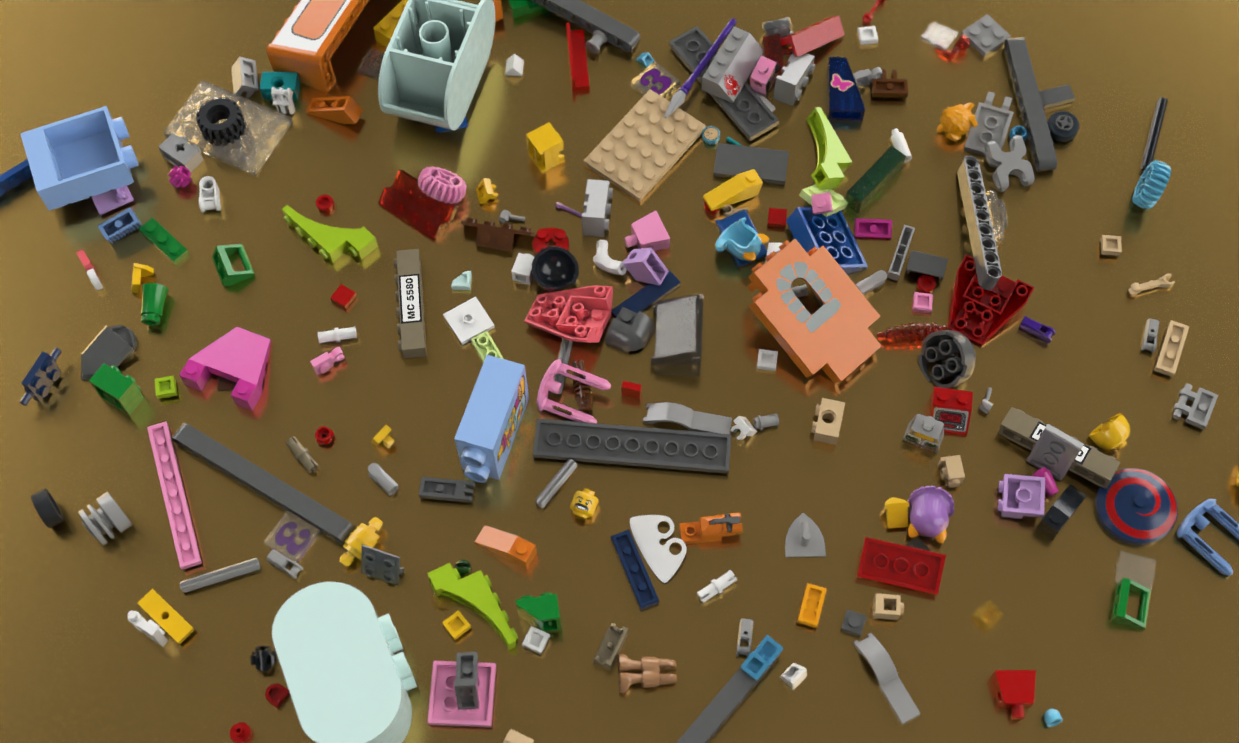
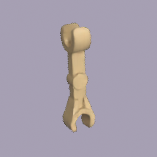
M1165 274L1158 280H1150L1142 284L1133 283L1128 291L1130 295H1136L1143 290L1154 289L1155 287L1170 288L1175 281L1168 282L1166 279H1170L1172 275Z

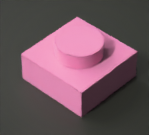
M830 192L811 195L813 214L833 212Z

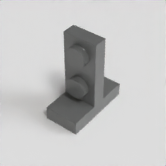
M463 652L456 655L454 690L458 710L479 709L478 652Z

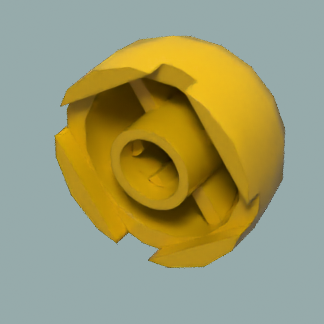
M1121 413L1109 418L1108 422L1102 423L1089 434L1091 440L1098 447L1104 450H1111L1113 448L1119 450L1127 444L1125 440L1129 437L1131 430L1127 419Z

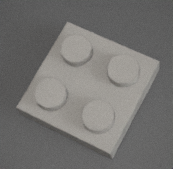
M988 14L964 29L961 33V36L983 57L1001 47L1005 39L1011 38V35Z

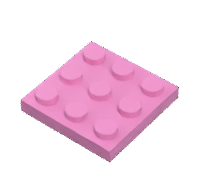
M433 661L428 725L492 727L496 663L478 662L479 709L458 710L454 690L456 662Z

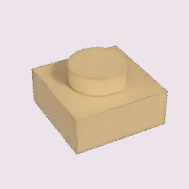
M1102 235L1100 238L1101 255L1120 256L1122 253L1121 236Z

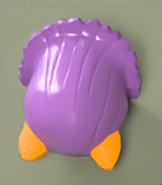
M920 487L910 494L911 497L907 500L909 502L908 508L911 509L909 513L911 521L908 528L909 537L914 538L918 535L932 537L938 543L943 544L946 539L949 516H952L954 513V500H952L949 492L941 487Z

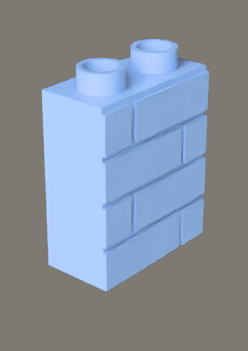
M107 106L20 133L36 190L49 211L134 182L130 169L139 166L132 146L123 147L121 140L130 138L123 118L113 119Z

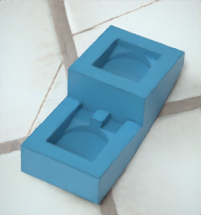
M766 635L740 668L758 681L784 650V647L769 635Z

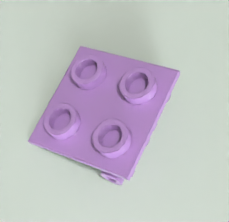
M127 185L92 197L100 215L134 201Z

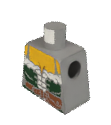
M917 414L908 423L902 441L938 454L944 437V423L935 420L931 416Z

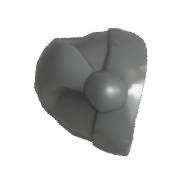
M789 17L762 23V30L768 41L773 45L782 46L780 39L794 33Z

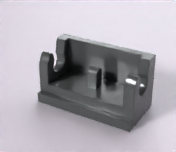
M911 250L906 272L914 271L939 277L942 280L948 258Z

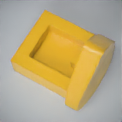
M134 263L131 293H139L141 277L153 275L154 269L152 267Z
M895 497L885 502L888 528L908 527L909 502Z

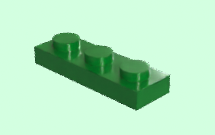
M153 217L139 228L140 232L173 264L176 265L189 254L188 250Z

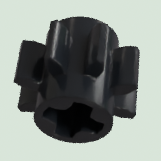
M268 645L256 647L255 651H252V655H250L251 665H256V669L259 671L271 669L272 665H275V661H277L276 651H271V647Z

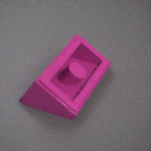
M854 218V237L891 238L892 220Z

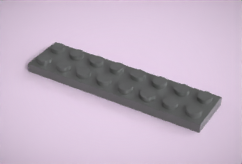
M698 26L669 41V47L692 73L713 45ZM719 50L716 51V53L713 55L711 60L708 62L704 70L697 78V80L701 84L703 75L705 74L706 70L710 66L711 62L713 61ZM747 83L741 89L734 103L710 94L749 141L779 125L778 118Z

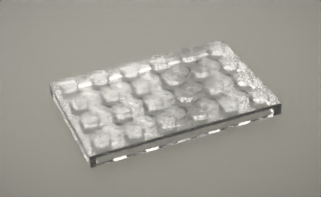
M201 80L163 133L166 137H169L172 133L177 136H183L189 144L198 146L201 152L256 176L293 121L291 117ZM218 97H223L225 99L227 97L231 101L234 100L239 105L245 119L246 129H244V134L240 135L241 138L235 140V143H228V146H223V144L216 146L215 143L212 145L209 141H206L196 121L197 111H200V106H204V102H209L212 98L218 99ZM227 119L219 120L215 124L224 123Z

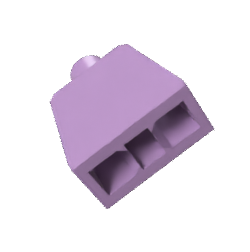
M652 248L633 249L628 257L623 260L627 270L635 280L661 285L669 272Z

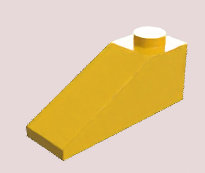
M755 169L734 176L704 194L703 198L710 210L713 211L722 208L724 205H731L758 196L763 182Z

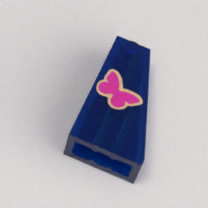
M829 57L827 66V119L863 121L865 106L847 58Z

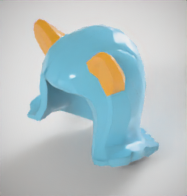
M743 217L721 233L715 243V249L718 252L727 250L741 260L755 261L761 250V244L767 243L769 238L765 234H758L751 226L745 224L746 218Z

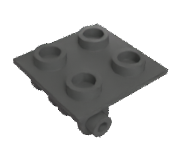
M362 544L361 573L399 585V575H402L404 572V568L400 564V557Z

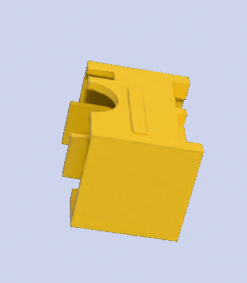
M550 122L526 134L528 155L541 173L565 162L564 154L560 155L559 153L564 150L563 140Z

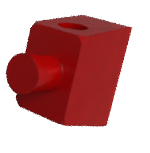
M995 670L991 678L999 707L1011 709L1012 720L1025 719L1024 709L1030 708L1034 704L1036 670Z

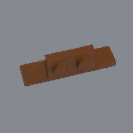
M473 218L461 221L462 225L478 227L476 246L513 251L515 234L535 236V232H531V228L520 227V230L513 229V225L502 224V227L495 226V222L484 221V224L477 223L478 219Z

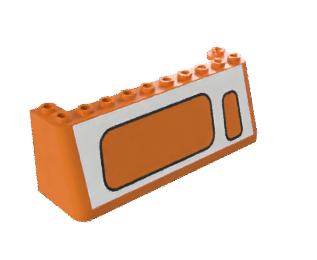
M300 0L298 5L294 7L290 17L285 20L281 30L276 33L272 43L267 46L266 52L273 72H297L300 83L328 93L336 81L330 59L369 0Z

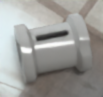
M595 30L593 37L586 42L585 46L590 52L596 54L600 51L602 43L607 41V37L602 31Z

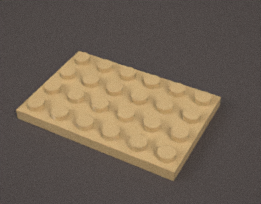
M650 89L584 159V165L641 202L698 139L706 125L679 107L667 118H664L670 102Z

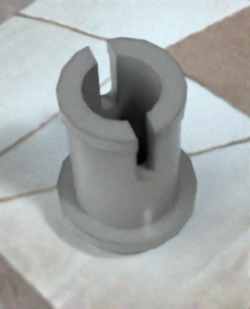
M777 413L767 416L757 415V417L753 418L755 429L763 430L765 427L779 426V417Z

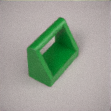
M243 244L216 246L212 254V260L223 286H231L255 276ZM238 253L245 271L234 272L228 256Z
M1122 578L1117 584L1111 622L1145 630L1151 590L1131 579ZM1129 591L1142 594L1138 620L1126 614Z

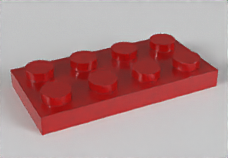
M865 537L857 577L938 595L946 554Z

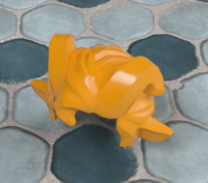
M970 102L964 106L959 104L944 109L940 118L941 124L937 129L938 132L946 131L948 133L947 137L954 142L960 140L962 135L970 130L971 126L975 128L978 125L975 115H972L971 112L974 104Z

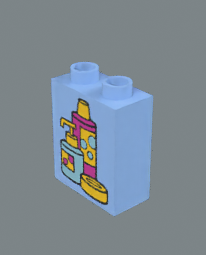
M486 355L454 438L462 470H465L464 475L473 481L485 483L488 477L499 480L529 401L525 365Z

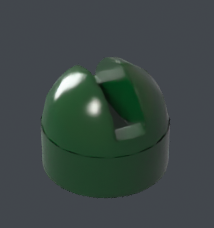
M461 559L455 565L461 577L468 576L471 573L472 568L469 561ZM459 565H468V567H458V566H459Z

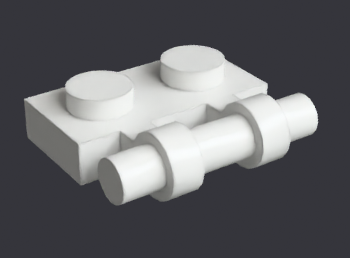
M137 611L128 612V621L137 630L160 646L164 647L168 640L164 636L165 632L159 628L158 624L152 620L147 622Z

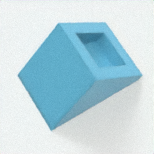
M649 52L641 53L635 59L647 68L654 62Z

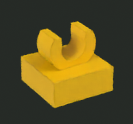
M483 178L476 187L480 204H486L489 199L495 200L498 196V193H493L496 185L491 184L490 179Z
M385 425L372 439L371 443L376 447L382 443L386 448H389L394 443V439L388 435L392 429Z

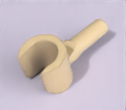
M729 204L723 206V211L726 212L724 213L725 217L742 210L749 211L748 207L733 209Z

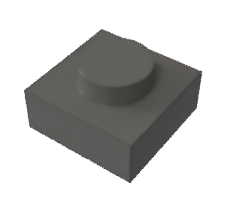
M847 610L840 631L860 637L867 616Z

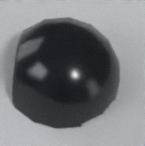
M549 246L541 249L535 255L532 262V276L536 284L545 291L553 292L569 288L576 282L579 275V265L575 257L568 250L559 246Z

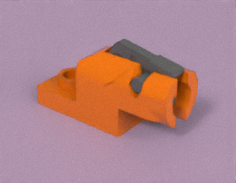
M741 513L700 517V520L697 522L679 523L681 540L685 544L721 541L724 536L742 533Z

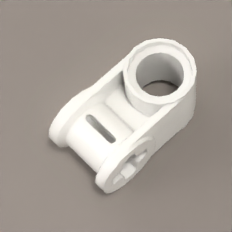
M203 177L199 182L201 212L213 209L220 211L219 187L213 177Z

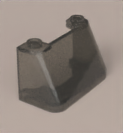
M692 294L657 301V305L653 306V316H657L655 356L651 355V367H655L654 374L700 376L703 294Z

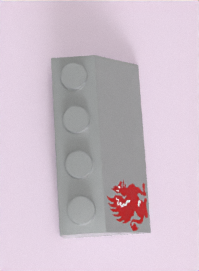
M733 27L703 75L701 90L734 103L759 58L764 53L763 48L749 32Z

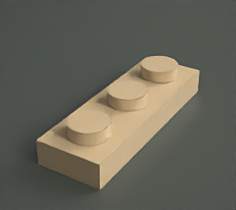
M1170 320L1154 371L1171 377L1175 375L1189 326Z

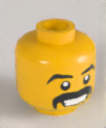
M586 488L583 491H576L570 504V509L573 510L572 514L583 519L592 517L599 503L598 498L594 496L595 492Z

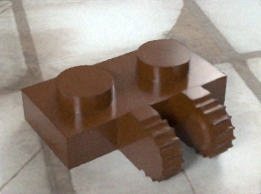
M881 69L883 72L881 79L872 78V97H908V80L897 79V70H892V79H886V69Z

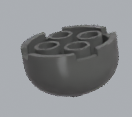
M942 330L929 334L922 343L924 344L918 359L920 370L928 382L933 381L936 386L941 388H952L965 383L971 377L976 366V353L972 343L965 335L954 330ZM928 361H941L942 364L933 366L932 376L934 378H932L927 370ZM953 377H954V379L951 380V381H949V382H941V381H938V380H941V379H947V378H953Z

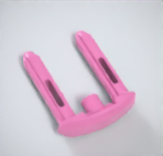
M561 359L555 360L541 381L537 397L538 409L540 411H549L575 422L597 423V420L592 415L548 399V393L551 391L559 394L562 383L554 381L557 373L602 391L609 390L611 384L606 379L561 362ZM568 370L586 376V378L582 379L572 374H569ZM554 406L572 412V415H567L565 413L557 411L554 409Z

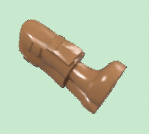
M618 654V672H626L628 670H640L642 674L619 673V693H626L629 686L636 683H641L643 688L676 683V674H661V670L676 668V661L658 659L657 657H642L640 661L629 659L625 654Z

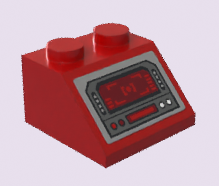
M941 387L933 388L930 395L929 416L944 423V434L967 436L972 412L973 392Z

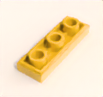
M153 588L137 603L179 645L195 631Z

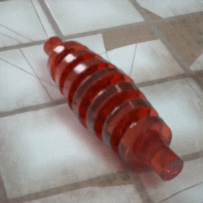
M910 322L908 327L906 323L901 324V328L899 325L894 326L893 331L891 327L886 328L885 332L877 333V340L886 339L888 343H893L894 339L895 343H900L902 338L903 343H908L909 340L910 343H916V337L917 341L921 342L933 332L948 329L947 325L938 326L937 323H931L930 327L928 322H924L923 326L921 322H916V324Z

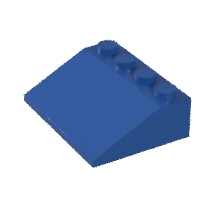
M797 207L786 219L794 239L799 242L806 252H809L814 247L818 249L824 245L847 275L868 267L842 211L825 217L823 214H813L812 207Z

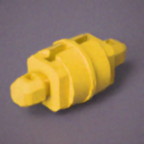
M377 517L372 518L368 522V526L361 523L345 540V544L342 547L347 552L342 554L340 562L346 567L351 565L354 557L361 561L362 544L373 548L378 542L377 540L380 536L375 531H379L383 522Z

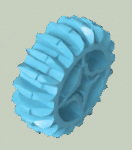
M1154 160L1151 162L1137 182L1132 197L1133 203L1143 209L1152 208L1160 199L1169 182L1171 166L1162 161Z

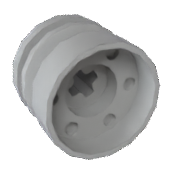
M108 491L96 499L100 507L96 510L90 504L87 505L92 514L88 516L83 509L78 512L85 528L102 545L108 543L103 536L105 533L111 539L115 538L111 530L115 527L122 533L132 526L128 517Z

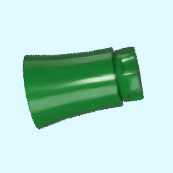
M145 283L142 285L141 323L148 326L160 325L165 299L169 291L166 286L157 283Z

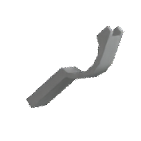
M677 403L646 404L648 412L647 417L643 418V423L653 425L657 422H673L686 427L689 431L730 434L731 417L693 411L691 408Z
M869 633L867 635L868 638L860 642L854 641L853 645L858 653H861L872 667L879 688L900 724L903 725L920 716L921 713L898 677L893 661L875 636Z

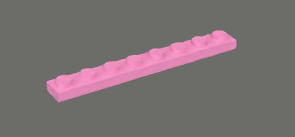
M165 421L149 426L147 429L179 565L184 570L202 564L169 426Z

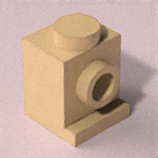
M960 455L941 457L937 466L941 468L942 480H945L946 486L950 488L960 486L965 478Z
M875 594L873 599V619L898 620L900 615H903L904 602H901V595ZM884 607H890L891 610H885Z

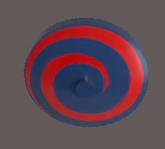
M1126 468L1116 471L1107 489L1100 486L1095 497L1096 514L1104 529L1114 538L1130 545L1144 546L1160 541L1171 531L1178 515L1176 498L1170 487L1160 477L1143 469Z

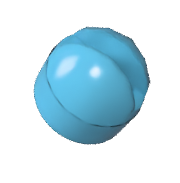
M1048 709L1044 715L1047 727L1056 726L1063 721L1060 713L1055 709Z

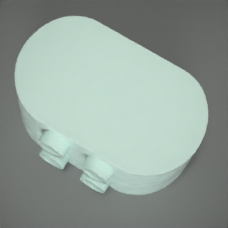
M459 0L407 1L385 51L380 68L378 99L383 113L450 130L459 128L466 116L489 59L495 30V6L493 0H481L478 5Z
M339 582L316 583L303 588L291 596L282 605L274 619L272 639L300 724L305 733L316 743H402L408 734L412 722V704L407 691L416 688L417 684L404 653L401 652L393 655V653L402 650L403 646L389 613L378 617L372 603L361 591Z

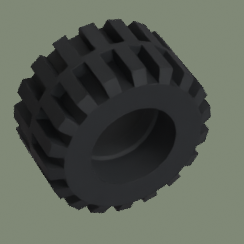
M218 97V99L212 98L211 101L204 102V106H200V111H197L196 121L202 136L210 144L213 145L215 143L216 146L221 144L228 146V143H235L234 141L241 138L240 135L244 134V129H246L245 119L239 105L234 100L231 101L227 97L225 99L223 97ZM227 119L224 123L215 124L219 120Z

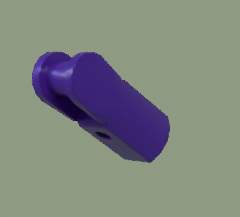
M1027 316L1024 317L1019 328L1035 335L1046 343H1050L1052 340L1051 336L1056 333L1052 327L1043 325Z

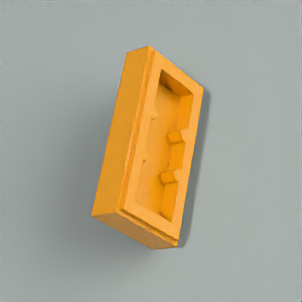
M807 583L797 620L798 624L817 629L827 588Z

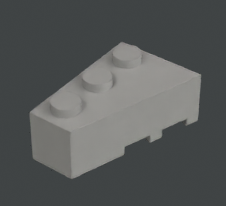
M794 52L787 61V66L782 68V76L778 75L776 77L773 99L791 106L794 105L796 100L799 101L802 94L801 89L806 87L808 83V75L814 72L816 64H813L814 56L805 53L795 57Z
M587 180L586 198L583 205L584 213H582L583 236L605 237V230H609L607 214L610 215L611 204H608V201L612 199L613 188H610L609 181Z

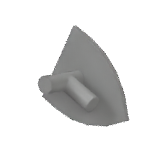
M802 513L794 520L788 530L785 541V557H826L824 538L820 529L811 518Z

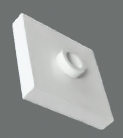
M476 296L443 314L444 319L461 345L470 342L471 338L495 328L494 323Z

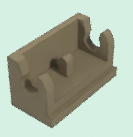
M611 623L592 663L611 672L618 654H620L628 637V628L624 626L618 628L615 623Z

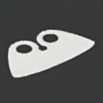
M643 515L630 518V528L646 562L662 582H668L681 565L687 551L686 544L679 538H671L665 545L659 543L660 539H666L673 534V521L671 518L663 515ZM666 521L669 523L670 529L667 533H660L657 526L660 522ZM675 542L679 543L682 547L681 552L677 555H673L669 551L670 545Z

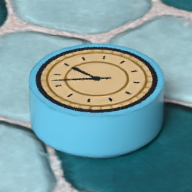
M713 126L706 127L702 132L703 141L709 145L716 144L720 139L719 129Z

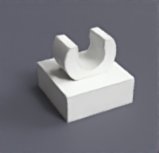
M738 416L734 420L736 425L731 428V432L734 433L738 429L741 431V434L737 437L738 440H743L746 436L752 437L758 432L748 419L743 416Z

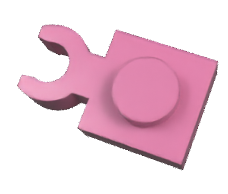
M337 347L331 353L325 352L310 362L315 373L318 375L330 370L334 366V362L343 360L345 356L341 348Z

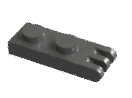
M421 477L419 498L470 503L473 498L465 495H473L474 490L469 488H474L475 483L472 481Z

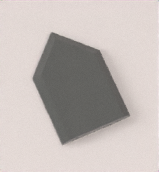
M106 325L81 353V380H90L103 363L110 367L112 365L118 367L134 348Z

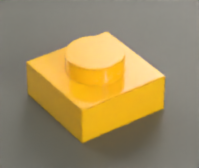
M459 610L442 622L454 640L471 629V625Z

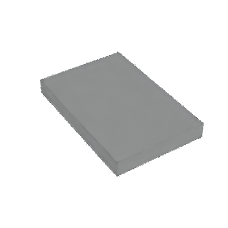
M1047 424L1026 461L1039 469L1046 466L1051 471L1052 476L1061 481L1084 444Z

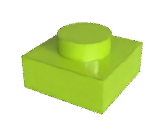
M174 375L155 379L156 397L158 399L177 396L176 378Z

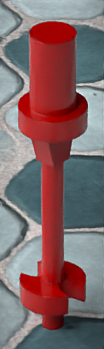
M877 0L871 11L863 15L864 24L872 21L873 12L880 2H885L886 0Z

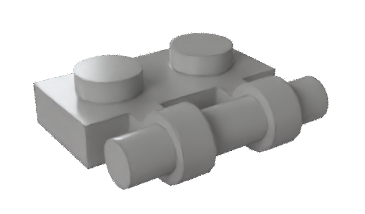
M1185 384L1184 388L1179 392L1180 398L1178 403L1174 405L1172 417L1180 419L1181 415L1185 414L1187 415L1186 423L1204 430L1218 395L1203 388H1199L1197 393L1191 391V384ZM1187 400L1193 401L1191 407L1186 405Z

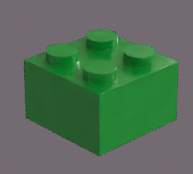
M103 363L89 380L102 399L128 415H131L144 399L140 392L142 389L135 384L136 380L128 374L126 376L121 374V371L114 365L110 367Z

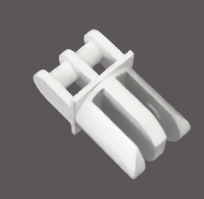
M272 87L273 105H276L278 114L281 111L282 114H287L288 109L290 114H294L295 107L291 88L283 90V88L275 89V87Z

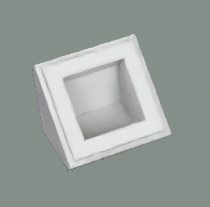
M516 54L508 58L505 75L523 76L524 60Z
M792 663L780 678L794 690L807 677V670L803 666Z

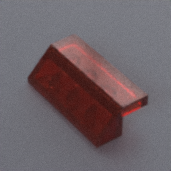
M399 170L393 185L383 189L378 204L431 239L436 240L453 221L459 206L455 203L439 202L427 196L426 193H423L418 188V179L404 170Z

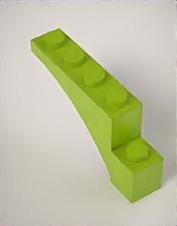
M815 107L806 119L814 135L818 154L817 167L811 176L818 189H835L845 178L843 173L853 162L821 107Z
M288 205L282 209L284 221L289 226L293 225L301 237L305 236L307 238V242L311 247L319 249L321 256L324 259L328 258L332 263L347 251L354 257L357 256L363 260L378 247L376 237L364 226L361 229L327 226L302 216Z
M450 563L428 572V580L436 597L444 596L472 609L494 628L502 638L508 651L516 647L518 636L514 628L510 629L507 623L509 618L505 610L501 611L498 605L500 600L496 592L492 593L490 589L492 585L487 575L484 576L480 570L461 579L457 568L453 569Z

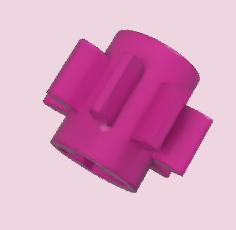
M175 165L168 173L170 176L169 182L176 188L180 186L185 188L192 181L190 178L191 172L184 166L178 168Z

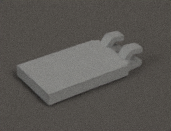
M988 91L985 103L979 102L975 113L978 125L975 128L971 126L964 147L965 151L986 157L984 147L990 141H995L1000 150H1002L1014 113L1009 111L1012 98L1005 96L1002 108L994 107L991 105L995 93Z

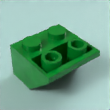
M547 592L542 593L538 597L525 595L520 597V599H516L519 617L530 625L544 632L562 630L557 594Z

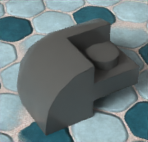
M622 307L616 319L614 318L610 324L605 344L627 353L643 349L654 334L656 325L650 317L641 311L635 313Z

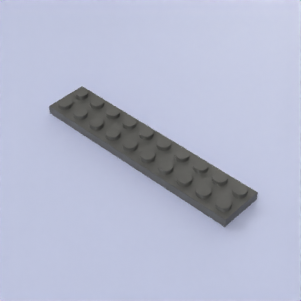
M537 419L533 458L572 459L582 462L729 474L731 434Z

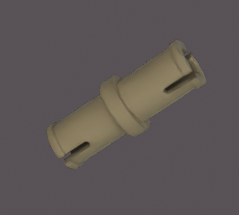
M295 436L286 441L285 444L294 453L295 459L300 461L309 473L314 472L319 467V464L310 456V451L304 448Z

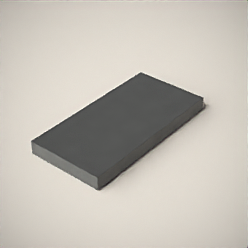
M718 143L713 176L733 178L740 173L755 169L762 182L785 185L789 151Z

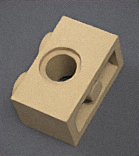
M822 398L821 405H816L815 416H818L817 422L813 421L811 433H815L814 441L833 445L837 444L845 402ZM829 419L831 423H825L823 420Z

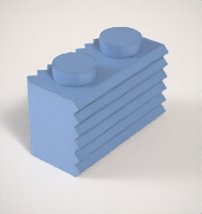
M129 207L98 225V228L105 239L113 244V242L123 238V236L126 237V234L129 235V232L132 233V231L139 229L142 223L135 212Z

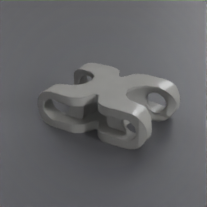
M1020 135L1013 136L1010 140V152L1000 150L995 141L985 144L984 150L987 162L991 167L997 168L992 178L998 192H1003L1008 188V175L1017 176L1024 186L1033 185L1035 177L1031 163L1027 160H1022L1027 150Z

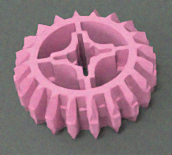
M434 166L423 168L417 183L419 185L418 188L423 193H426L427 196L439 202H449L450 204L461 201L467 188L466 182L461 177H458L457 174L445 168H436Z

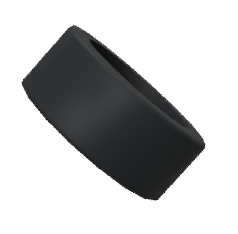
M46 488L31 495L32 503L38 515L48 528L64 521L56 501Z

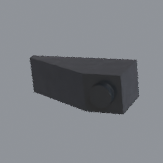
M1070 484L1041 519L1037 529L1053 540L1087 495Z

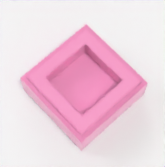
M914 292L912 311L931 314L933 294Z

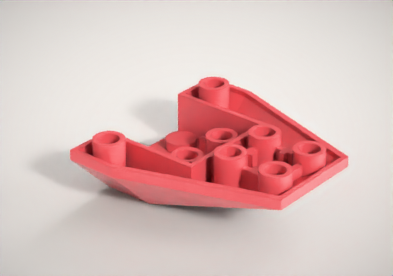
M593 285L538 294L524 321L528 325L569 341L599 342L611 317L613 287Z

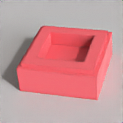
M84 250L76 252L87 271L92 268L94 269Z

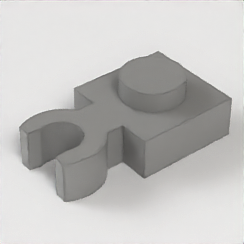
M876 67L871 71L869 69L859 70L853 73L851 80L854 83L853 89L869 85L872 78L881 79L880 74L883 73L881 68Z

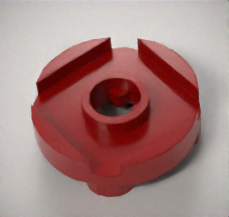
M554 227L541 228L533 238L532 245L535 255L541 249L549 247L546 245L549 242L556 244L553 246H559L569 251V239L563 229Z

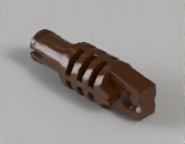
M578 360V365L576 361L572 363L573 367L585 371L583 360ZM574 372L575 376L582 379L586 378V376ZM573 380L575 398L581 412L592 410L591 386Z

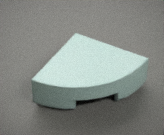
M463 272L454 279L451 285L452 290H470L472 272Z

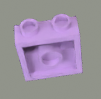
M1004 474L1003 481H999L998 493H1002V499H998V511H1002L1001 517L1022 519V516L1043 518L1045 477Z

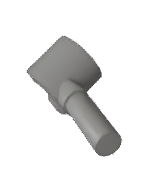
M503 210L499 216V222L507 224L509 219L525 222V217L512 215L508 210Z
M992 388L987 389L986 395L979 406V409L988 414L993 406L989 402Z

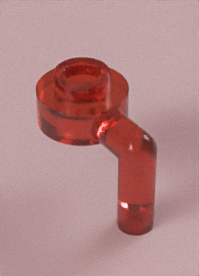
M963 34L951 51L940 44L936 46L935 50L947 59L953 60L959 52L968 49L971 44L969 42L970 37Z

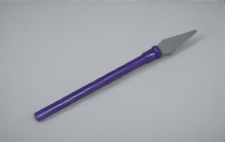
M732 18L689 79L679 88L678 92L673 94L664 118H667L684 103L685 97L688 95L692 85L737 23L735 19Z

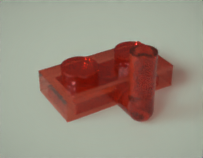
M780 34L764 36L765 57L777 62L781 66L780 70H782L784 67L783 55H792L794 52L793 48H782Z

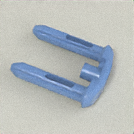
M1210 498L1199 504L1184 518L1177 530L1178 539L1183 538L1220 573L1231 576L1233 574L1231 565L1191 530L1193 524L1202 531L1210 523L1203 516L1205 512H1208L1239 540V523L1216 504V499Z

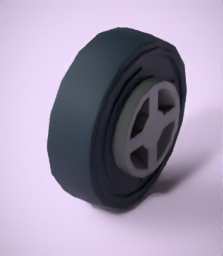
M1066 111L1055 112L1047 121L1051 138L1056 141H1070L1075 138L1079 131L1080 124L1078 119Z

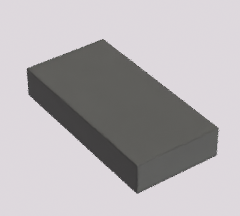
M1069 84L1039 91L1044 109L1075 101V96Z

